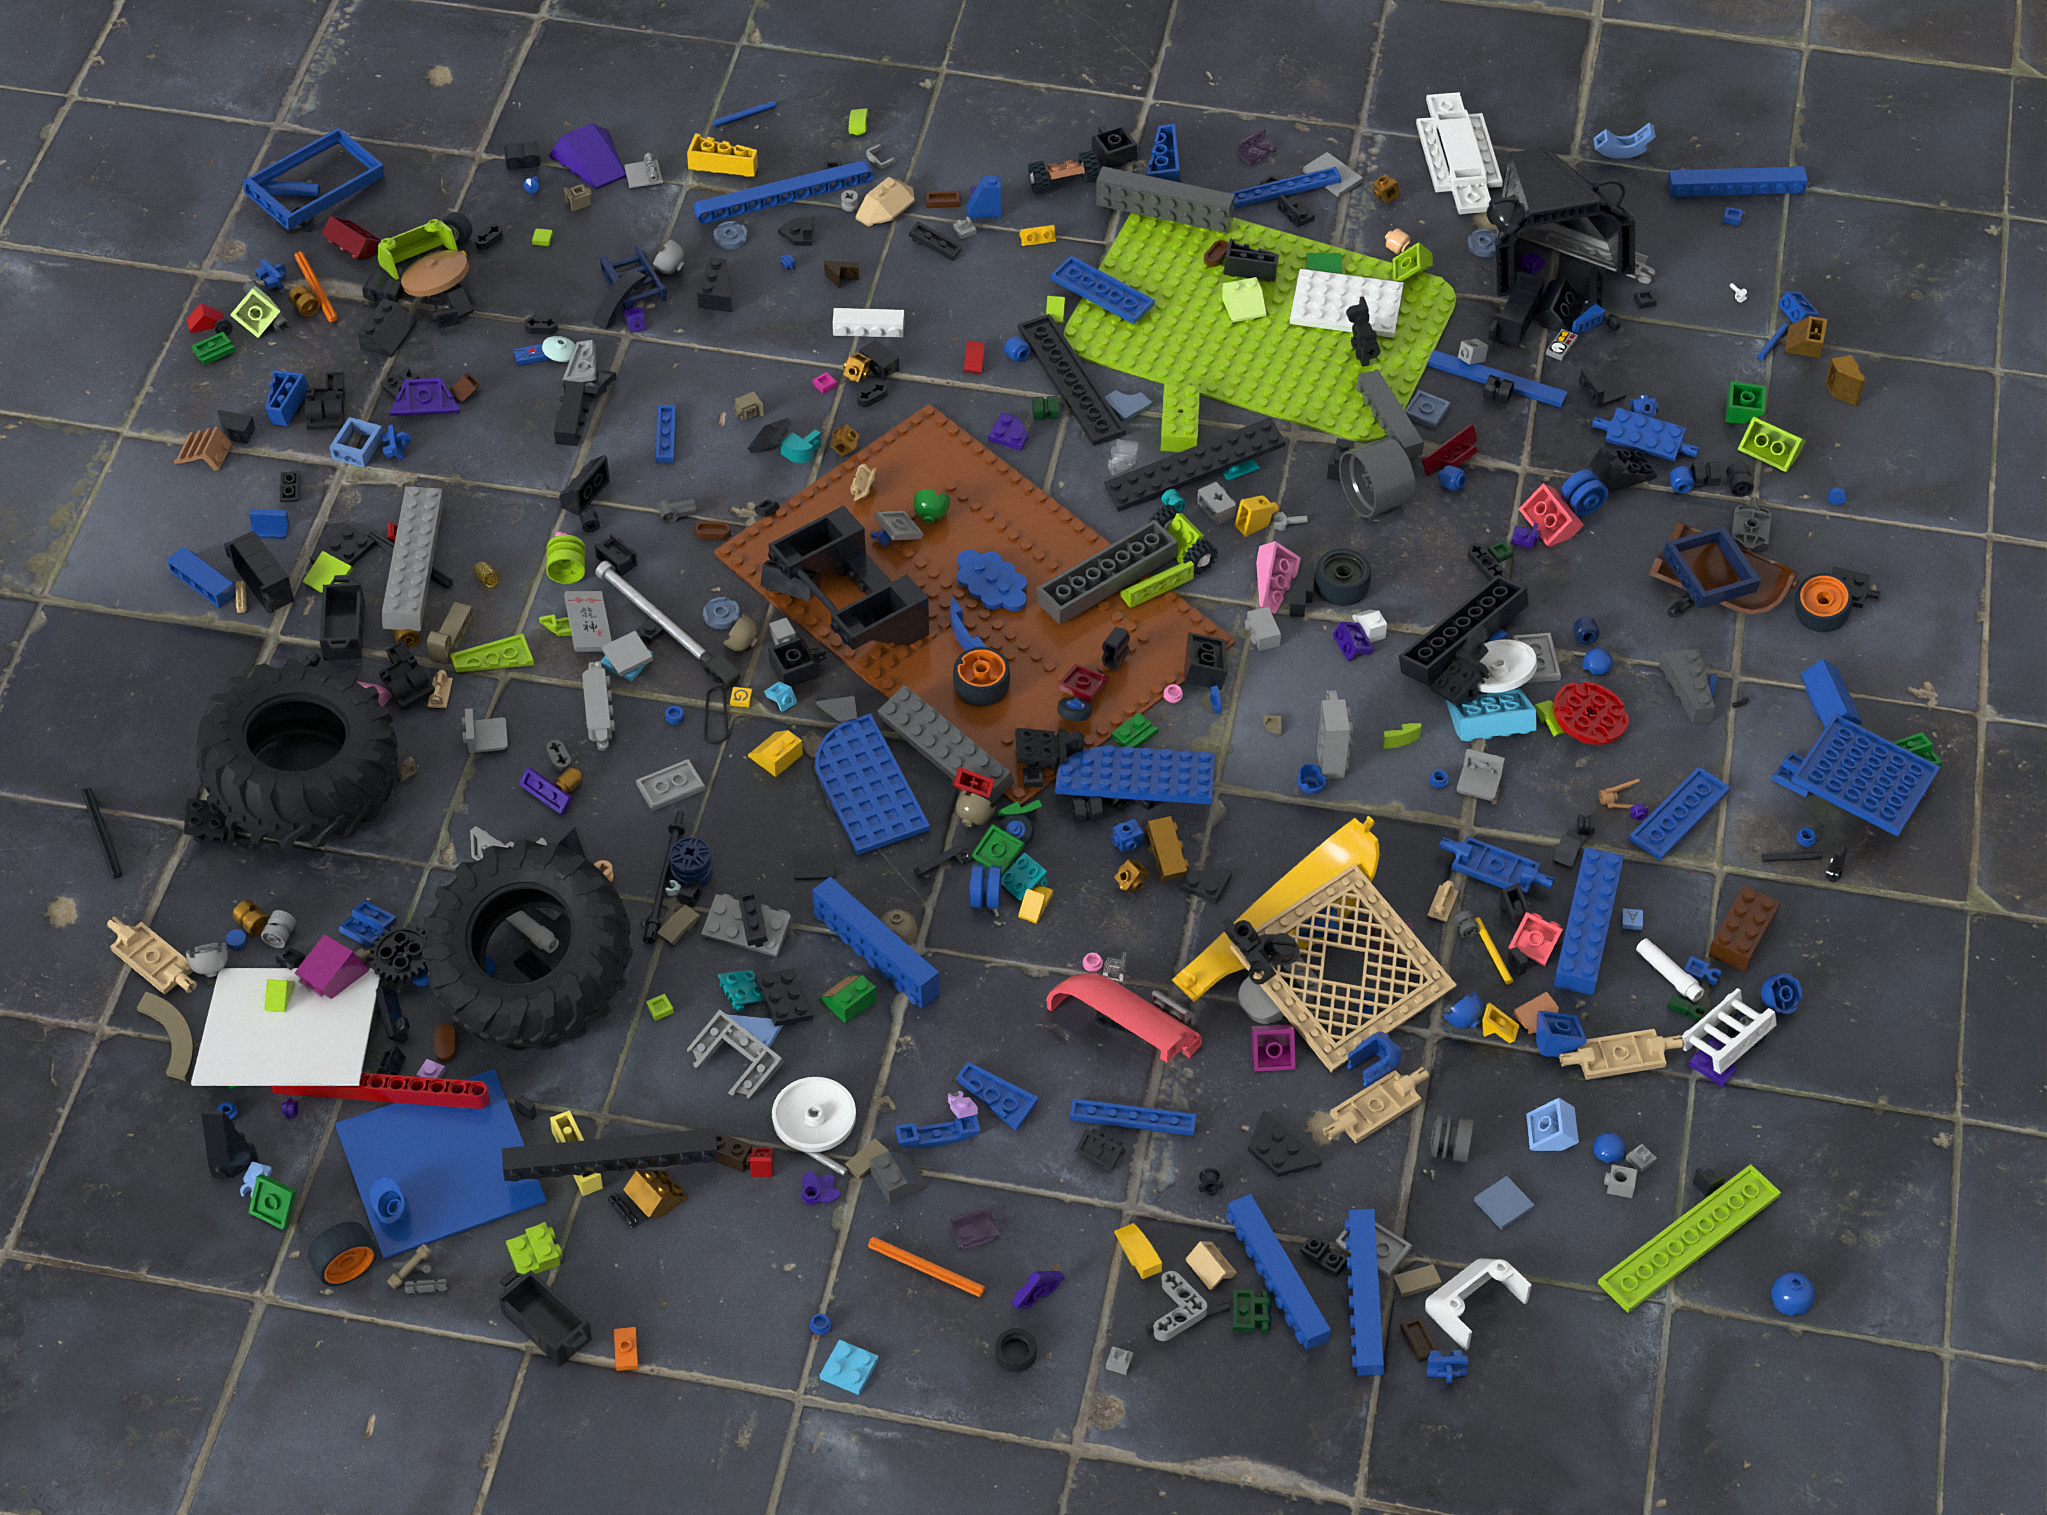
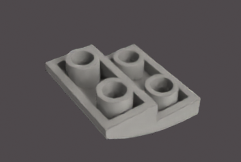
M1159 991L1151 993L1154 1006L1170 1014V1016L1183 1024H1188L1191 1027L1196 1022L1194 1013Z

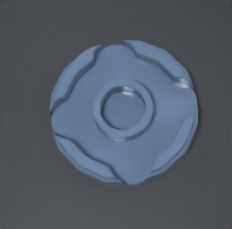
M735 221L721 223L714 230L715 243L724 249L739 248L748 239L746 227L743 224L739 225Z
M1488 229L1476 230L1472 232V235H1469L1467 247L1470 252L1480 257L1495 256L1496 234Z
M727 597L711 599L706 607L704 606L703 619L711 628L727 629L733 627L740 618L739 605L736 601L733 602Z

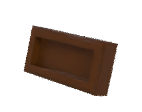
M960 191L926 192V208L960 207Z

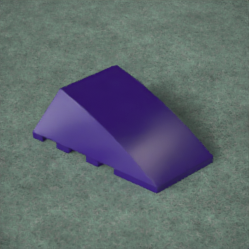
M593 123L562 135L549 154L550 158L558 160L560 165L568 167L573 174L580 175L583 181L595 189L626 177L608 129Z

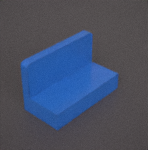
M250 509V532L255 531L259 538L286 539L290 524L287 510Z

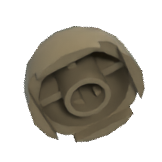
M743 613L742 618L740 617L729 632L728 635L730 637L728 640L725 639L723 644L734 651H745L749 646L753 648L759 639L756 637L758 633L757 624L752 618Z
M962 791L956 803V812L963 820L962 823L968 827H973V825L981 826L989 822L996 807H990L991 802L979 795L971 793L970 796L965 795L966 791Z
M893 909L886 912L880 918V921L906 944L911 946L917 938V924L910 913L901 909Z

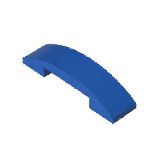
M955 597L951 598V627L959 644L965 650L985 647L979 636L971 638L962 623V608Z
M977 1115L960 1119L956 1116L955 1121L919 1127H916L915 1123L894 1126L898 1144L904 1147L916 1148L951 1144L968 1139L981 1132Z

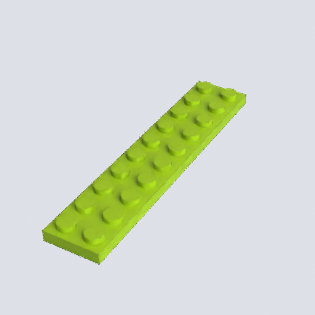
M1750 1164L1602 1276L1598 1284L1629 1313L1778 1199L1781 1192Z

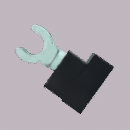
M670 880V885L674 888H666L667 895H678L680 904L692 908L696 906L702 895L700 882L694 880L691 884L683 882L682 886L677 881Z

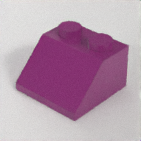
M1292 1024L1250 1026L1254 1072L1296 1069L1295 1038Z

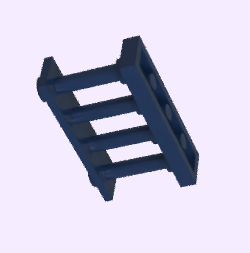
M635 245L636 255L615 262L609 261L606 255L599 257L601 271L611 287L631 270L640 273L645 272L647 275L646 280L641 286L651 283L654 287L635 295L629 294L621 304L624 310L632 309L636 301L657 294L662 302L666 301V286L664 283L661 284L647 260L645 251H642L639 245ZM637 261L641 265L621 273L615 271L616 268Z

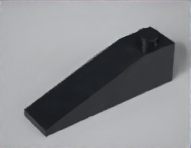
M202 1110L207 1160L212 1177L219 1179L234 1178L247 1169L252 1162L258 1161L255 1146L245 1140L243 1132L239 1133L235 1129V1123L224 1111Z

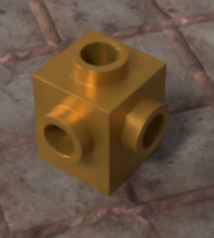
M1386 174L1372 183L1375 197L1377 199L1380 198L1386 204L1401 196L1397 181L1394 178L1391 179Z
M858 352L853 353L844 363L843 368L845 370L843 375L853 382H860L864 378L866 379L870 373L869 366L872 359Z
M847 424L838 427L832 433L833 437L829 446L843 457L854 451L857 447L859 434Z
M1128 859L1120 866L1114 878L1119 882L1118 886L1122 890L1137 892L1144 886V882L1150 873L1139 861Z

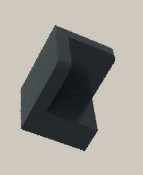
M1698 1168L1695 1171L1693 1184L1705 1197H1708L1724 1184L1726 1174L1721 1172L1716 1175L1710 1168L1706 1171Z

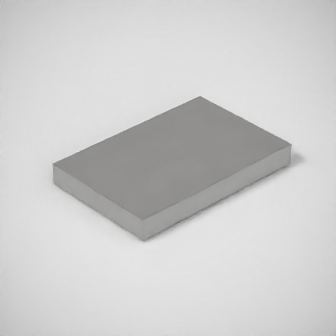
M1328 152L1303 167L1305 174L1336 167L1341 176V182L1324 187L1338 198L1363 182V177Z
M1551 633L1513 635V640L1529 645L1536 654V672L1526 683L1561 680Z
M689 759L636 780V785L652 812L705 790L704 783Z
M1375 1222L1378 1273L1389 1278L1410 1252L1412 1245ZM1344 1229L1336 1239L1335 1246L1351 1255V1250H1346V1237H1350V1231H1345Z

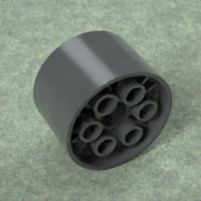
M1385 437L1346 451L1341 455L1339 475L1342 488L1350 505L1360 516L1369 518L1412 501L1415 494L1413 469L1407 454L1394 439Z

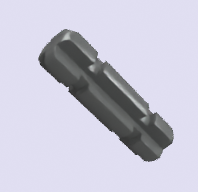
M438 1278V1281H435V1279L417 1280V1282H414V1280L405 1282L406 1293H415V1291H418V1293L435 1292L436 1289L438 1291H446L448 1288L446 1278Z

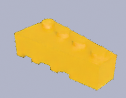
M695 133L687 152L688 169L754 177L758 168L757 150L740 145L734 147L726 141L722 143L716 142L711 137H707V139L701 138V134Z

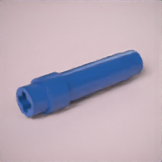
M271 180L260 186L270 195L320 197V184Z

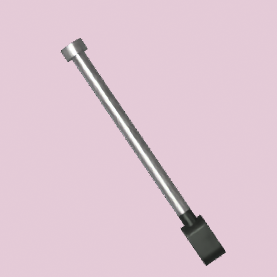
M603 561L598 565L595 572L602 581L612 583L703 663V670L706 675L722 689L728 688L741 678L738 670L720 654L715 657L711 656L616 573L615 566L609 561Z

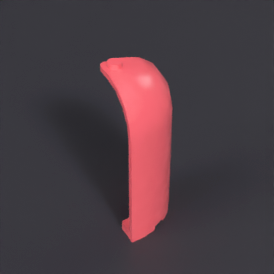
M1096 973L1077 974L1055 986L1046 999L1047 1009L1050 1011H1054L1069 995L1082 1000L1160 1049V1059L1166 1063L1182 1050L1184 1055L1191 1058L1202 1045L1199 1033L1116 981Z

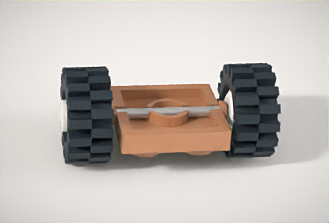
M1092 150L1079 153L1078 162L1066 160L1064 164L1057 165V163H1051L1047 167L1043 161L1029 163L1028 177L1030 178L1029 182L1031 183L1032 191L1036 194L1049 191L1048 178L1056 179L1081 173L1084 183L1097 181L1100 170L1096 154Z

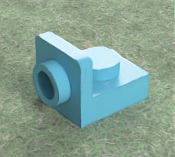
M780 681L764 691L767 698L777 702L782 712L797 703L792 687Z

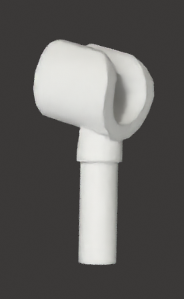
M1733 283L1730 284V287L1736 292L1735 298L1738 302H1743L1747 299L1745 296L1747 294L1746 289L1740 290Z

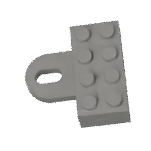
M1327 690L1326 700H1323L1321 703L1317 754L1321 773L1323 776H1326V779L1345 778V770L1349 769L1347 759L1350 758V748L1348 746H1351V735L1349 734H1353L1352 722L1348 721L1350 719V707H1346L1345 699L1338 700L1336 690Z

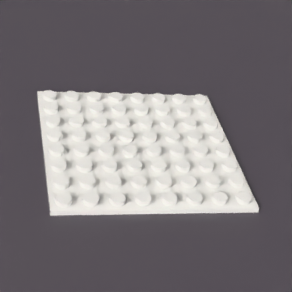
M223 968L218 972L191 1085L359 1086L377 998L375 990L379 987L380 983L379 975H376L374 970L369 968L366 974L330 999L325 995L320 997L313 992L312 987L307 989L298 982L300 978L295 974L298 968H293L292 970L288 968ZM267 979L295 981V987L285 1012L265 1011Z

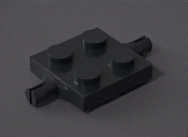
M1833 567L1832 574L1845 580L1851 589L1852 606L1863 608L1867 596L1879 599L1880 591L1869 589L1870 575Z

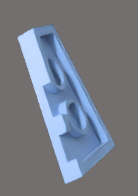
M726 1014L768 1048H770L783 1025L774 1026L772 1019Z

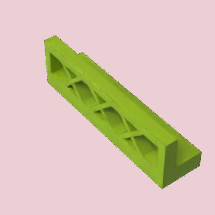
M1190 561L1176 565L1122 590L1120 596L1130 608L1135 607L1193 580L1194 563Z

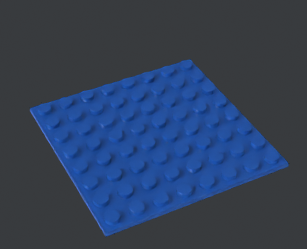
M495 1069L464 1079L481 1081L486 1084L490 1103L483 1109L393 1103L335 1123L383 1260L418 1248L422 1244L427 1245L547 1202L538 1179H524L516 1182L504 1180L502 1148L525 1145ZM388 1177L393 1179L407 1198L409 1210L405 1221L400 1220L391 1224H385L378 1218L369 1198L372 1185L380 1178Z

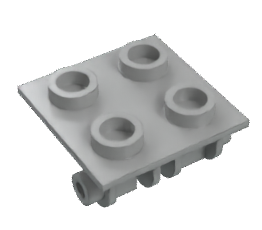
M651 153L645 154L643 162L624 165L629 188L663 183L657 159L654 160V156Z

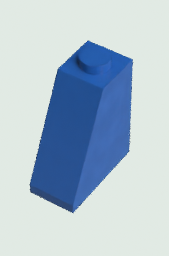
M1000 176L982 177L967 203V217L970 219L1001 218Z

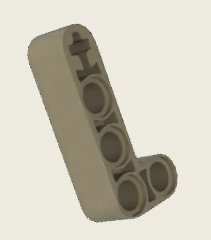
M454 602L439 633L434 631L429 633L427 648L430 660L447 664L451 663L450 654L457 651L474 617V606Z

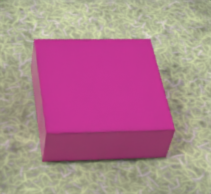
M828 372L813 379V385L822 394L838 386L837 381Z

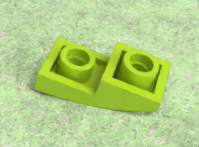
M868 108L851 110L849 134L862 135L866 132L868 127Z
M1551 700L1534 705L1541 723L1547 722L1553 737L1565 734L1554 717L1553 702Z
M1421 723L1402 724L1401 730L1384 731L1383 749L1404 746L1418 740L1421 733Z

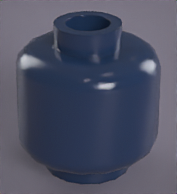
M1582 617L1574 623L1573 631L1579 643L1588 645L1594 643L1599 638V628L1593 618Z

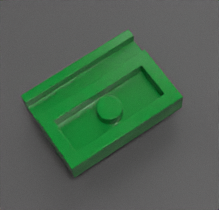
M224 332L191 346L192 351L202 361L204 366L236 352L235 346L231 344V341Z
M1138 712L1111 733V738L1122 747L1139 748L1158 733V727H1154L1148 719Z

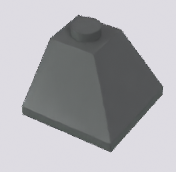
M851 692L814 698L816 705L837 721H842L843 723L857 719L855 697Z

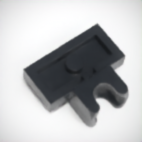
M409 367L398 374L399 377L393 372L380 383L381 387L395 399L401 391V386L405 379H420L418 374L412 375Z

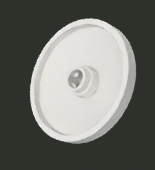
M1495 640L1484 643L1489 652L1479 662L1486 665L1489 670V678H1483L1485 683L1477 685L1478 691L1486 693L1509 691L1523 685L1535 674L1537 669L1536 654L1529 645L1516 640Z
M808 1077L789 1084L778 1094L772 1108V1121L777 1135L790 1147L805 1152H821L836 1147L850 1135L856 1121V1108L851 1094L838 1082L823 1077Z

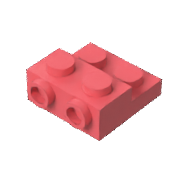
M1526 912L1508 948L1510 950L1518 947L1521 952L1526 954L1528 959L1546 966L1563 935V929L1553 921L1548 923L1542 920L1543 917L1536 913L1529 914Z

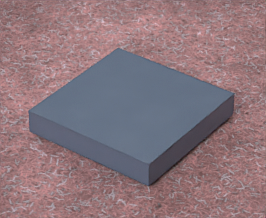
M1418 390L1404 411L1410 420L1436 429L1449 410L1451 402Z
M1505 1176L1474 1198L1475 1203L1501 1230L1533 1210L1535 1206L1508 1176Z

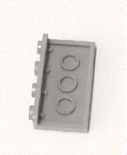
M716 894L701 935L702 937L778 958L789 924H792L793 919L790 913L785 910L779 909L776 911L767 905L761 904L768 941L763 942L764 946L762 947L748 946L739 900L734 899L728 894H723L722 896Z

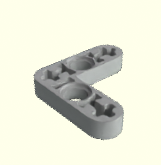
M1175 1271L1165 1272L1161 1277L1163 1290L1180 1307L1154 1323V1336L1160 1341H1167L1207 1315V1302ZM1182 1292L1189 1293L1190 1296L1187 1298H1181L1179 1297V1294ZM1183 1316L1186 1320L1184 1322H1177L1175 1318Z

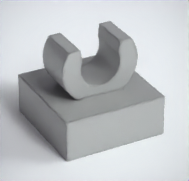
M966 217V220L963 221L958 220L957 223L953 224V229L961 240L977 234L976 228L969 217Z
M1643 1144L1636 1147L1626 1156V1160L1639 1173H1642L1656 1163L1657 1159Z
M1112 1346L1106 1363V1369L1127 1375L1133 1358V1352Z

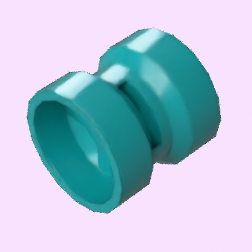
M1176 489L1167 490L1161 497L1165 506L1167 504L1173 505L1179 512L1183 511L1186 507L1185 500L1179 497L1180 495Z

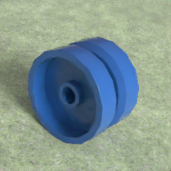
M1584 469L1576 472L1565 481L1560 495L1570 505V508L1576 515L1586 516L1592 514L1603 505L1608 496V489L1599 481L1593 471Z
M973 864L969 886L970 907L981 909L984 903V896H987L988 909L999 910L1001 866L991 865L988 870V877H985L984 865Z

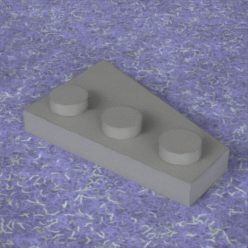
M593 340L576 343L563 380L576 382L597 380L596 347Z

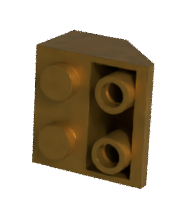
M1809 316L1789 325L1785 353L1820 359L1827 319Z
M1852 355L1831 359L1825 384L1831 396L1856 406L1859 403L1860 397H1862L1865 377L1861 374L1858 363L1854 361Z
M662 1169L636 1170L623 1189L649 1218L663 1217L688 1198L683 1192L682 1187L676 1184L670 1178L669 1173Z

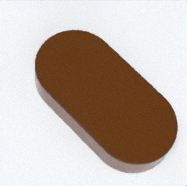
M1224 240L1214 242L1204 254V263L1210 267L1218 266L1225 259L1229 243Z
M701 521L695 525L694 532L695 536L699 539L725 540L731 536V526L726 522Z
M441 1024L434 1032L435 1056L442 1062H448L456 1055V1033L454 1027L450 1024Z

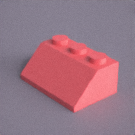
M1544 483L1519 508V511L1532 527L1534 523H1538L1537 530L1540 531L1539 536L1548 547L1572 538L1584 526L1557 490Z

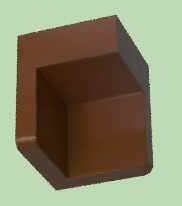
M467 372L449 390L460 402H463L480 384Z

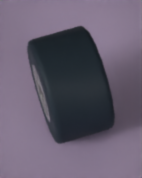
M453 212L442 220L452 230L456 246L462 245L472 235V224L465 215Z

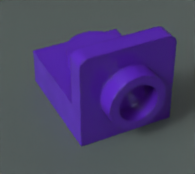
M1533 252L1528 256L1522 253L1519 258L1518 267L1527 273L1534 274L1545 266L1546 260Z
M641 307L624 310L630 333L647 329L644 312Z
M1534 523L1533 529L1515 526L1511 544L1533 548L1534 541L1538 542L1540 531L1537 530L1538 523Z

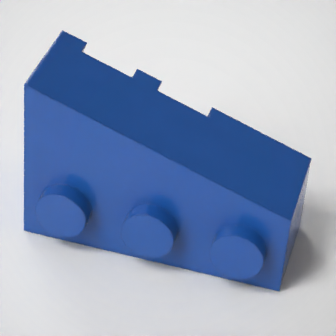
M273 370V379L270 382L271 389L270 393H268L265 410L272 425L288 426L305 399L307 388L310 387L305 375L302 373Z

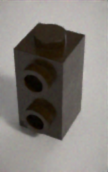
M715 1131L718 1161L714 1162L744 1172L747 1165L750 1166L752 1145Z

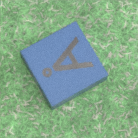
M1623 908L1622 929L1642 930L1643 910Z

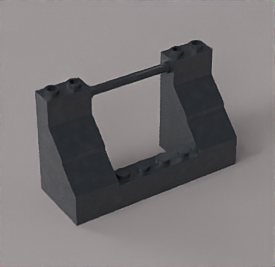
M844 505L768 544V557L772 563L775 562L780 572L789 579L796 576L800 577L832 613L831 629L834 633H838L843 643L852 650L872 640L885 644L896 643L909 646L929 635L928 597L907 574L892 582L866 554L865 528ZM812 570L823 574L829 572L848 576L851 581L857 584L860 592H864L866 596L838 610L805 572Z

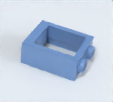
M349 417L330 445L332 459L365 468L382 442V426ZM352 432L369 436L362 449L345 445Z

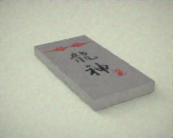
M565 591L564 598L575 652L602 651V646L612 642L602 591Z

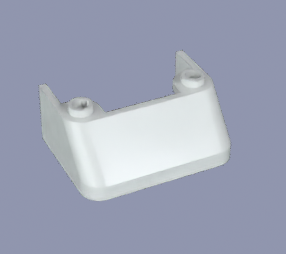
M1477 1259L1426 1300V1313L1465 1351L1469 1349L1472 1331L1458 1317L1464 1312L1465 1304L1463 1300L1493 1277L1501 1281L1522 1303L1526 1304L1528 1302L1531 1284L1505 1260Z

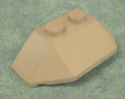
M891 177L886 178L865 196L856 215V220L868 227L873 224L893 220L915 202L913 187Z

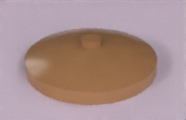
M445 250L435 252L411 264L403 273L401 284L404 291L412 296L424 297L438 294L453 287L466 276L469 270V262L466 256L459 251Z

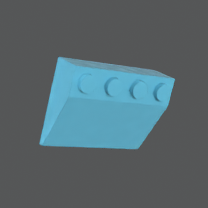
M1520 688L1498 693H1478L1472 702L1463 700L1459 706L1446 700L1455 731L1461 741L1468 742L1477 738L1490 739L1493 736H1510L1514 733L1528 734L1530 731H1536V709Z

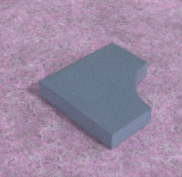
M1115 390L1105 396L1115 414L1124 423L1151 408L1153 403L1142 392L1127 395Z

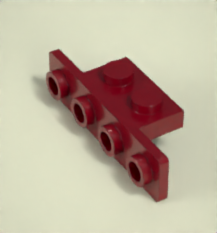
M1468 425L1422 459L1425 474L1430 475L1438 468L1448 465L1459 467V465L1478 452L1477 446L1472 445V443L1477 441L1474 425Z

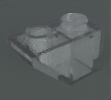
M1117 439L1116 445L1112 446L1111 457L1113 458L1109 459L1108 470H1111L1110 478H1116L1135 468L1138 456V442Z

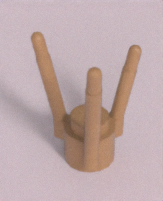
M1640 779L1599 790L1601 805H1607L1608 809H1630L1633 806L1632 804L1614 803V801L1618 800L1617 792L1639 783Z

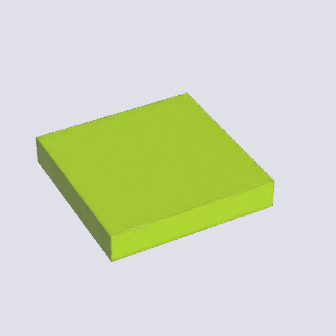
M322 551L304 578L303 583L323 593V585L330 584L334 579V575H349L354 568Z

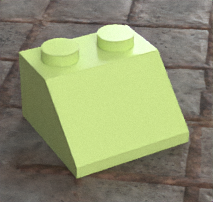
M1257 277L1223 284L1222 300L1232 322L1266 316L1262 288Z
M254 286L231 313V316L259 338L279 314L280 310L269 296Z

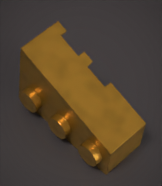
M1171 816L1148 821L1144 831L1145 839H1150L1151 846L1149 850L1151 853H1154L1155 865L1162 882L1183 878L1187 870H1189L1188 861L1182 855V841L1178 840L1176 835L1178 833L1177 824L1172 821Z

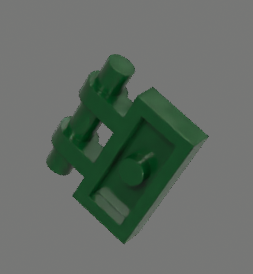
M1233 1289V1331L1254 1332L1255 1324H1259L1262 1333L1270 1332V1326L1272 1325V1317L1270 1316L1272 1300L1268 1291H1262L1261 1297H1255V1290ZM1255 1307L1261 1309V1314H1255Z

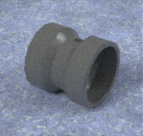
M1469 910L1458 913L1454 918L1456 926L1460 928L1461 936L1465 939L1477 935L1480 931L1478 923L1474 921L1475 917Z

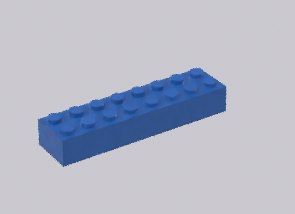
M1585 847L1553 987L1594 995L1624 855Z
M832 877L827 878L812 890L813 913L815 917L827 924L831 932H836L845 944H849L858 956H863L872 968H876L885 980L891 981L899 992H903L912 1004L918 1005L923 1009L940 996L939 972Z

